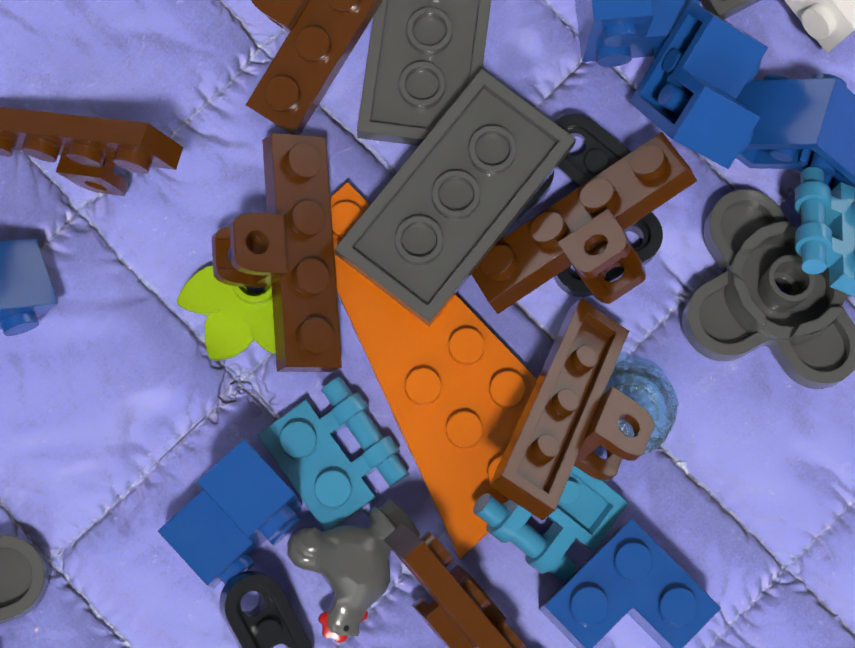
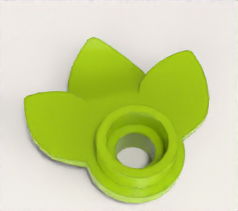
M207 266L198 271L184 285L177 298V304L189 312L207 316L204 339L206 350L211 360L219 361L236 357L247 350L254 341L267 352L276 354L271 284L260 293H251L246 287L231 286L218 281L214 277L213 266Z

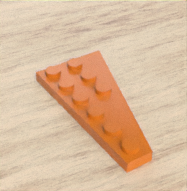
M347 182L330 197L336 291L409 452L412 454L425 482L433 504L448 532L459 560H461L489 533L486 530L487 523L473 512L476 501L486 493H489L501 504L509 500V498L489 485L537 379L456 294L429 327L335 255L337 245L370 206Z

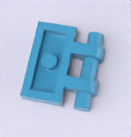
M817 167L806 168L801 172V184L795 190V209L801 215V226L795 232V250L802 257V270L807 274L813 275L824 272L828 267L829 287L855 297V188L840 182L831 191L829 186L825 184L824 171Z
M341 377L335 378L321 390L333 406L331 412L319 419L310 404L305 400L257 434L324 531L339 526L375 500V496L363 481L365 477L375 470L380 472L389 487L394 486L409 475L408 470L397 456L400 449L391 436L383 437L366 413L369 409L366 401L359 392L353 394ZM346 426L365 451L353 462L349 461L332 437Z
M573 466L556 510L547 516L554 523L544 534L540 535L526 523L532 514L510 499L506 503L501 504L489 493L483 494L476 501L473 512L487 523L486 530L502 543L510 541L526 554V562L539 573L549 572L559 581L564 582L576 570V563L565 555L572 543L576 540L582 546L594 551L629 503L603 481L595 479Z

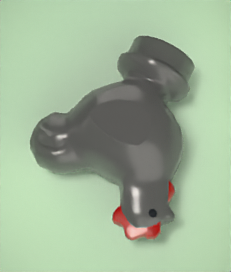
M388 499L379 508L374 506L369 512L370 525L366 528L343 525L321 532L315 527H305L294 532L287 542V555L293 564L303 570L321 574L334 593L328 611L321 613L318 617V621L323 626L322 635L325 638H333L336 642L342 643L346 641L348 636H358L360 634L359 624L368 617L367 609L386 592L390 583L388 556L392 549L386 544L384 539L402 523L418 537L420 536L414 523L391 499Z

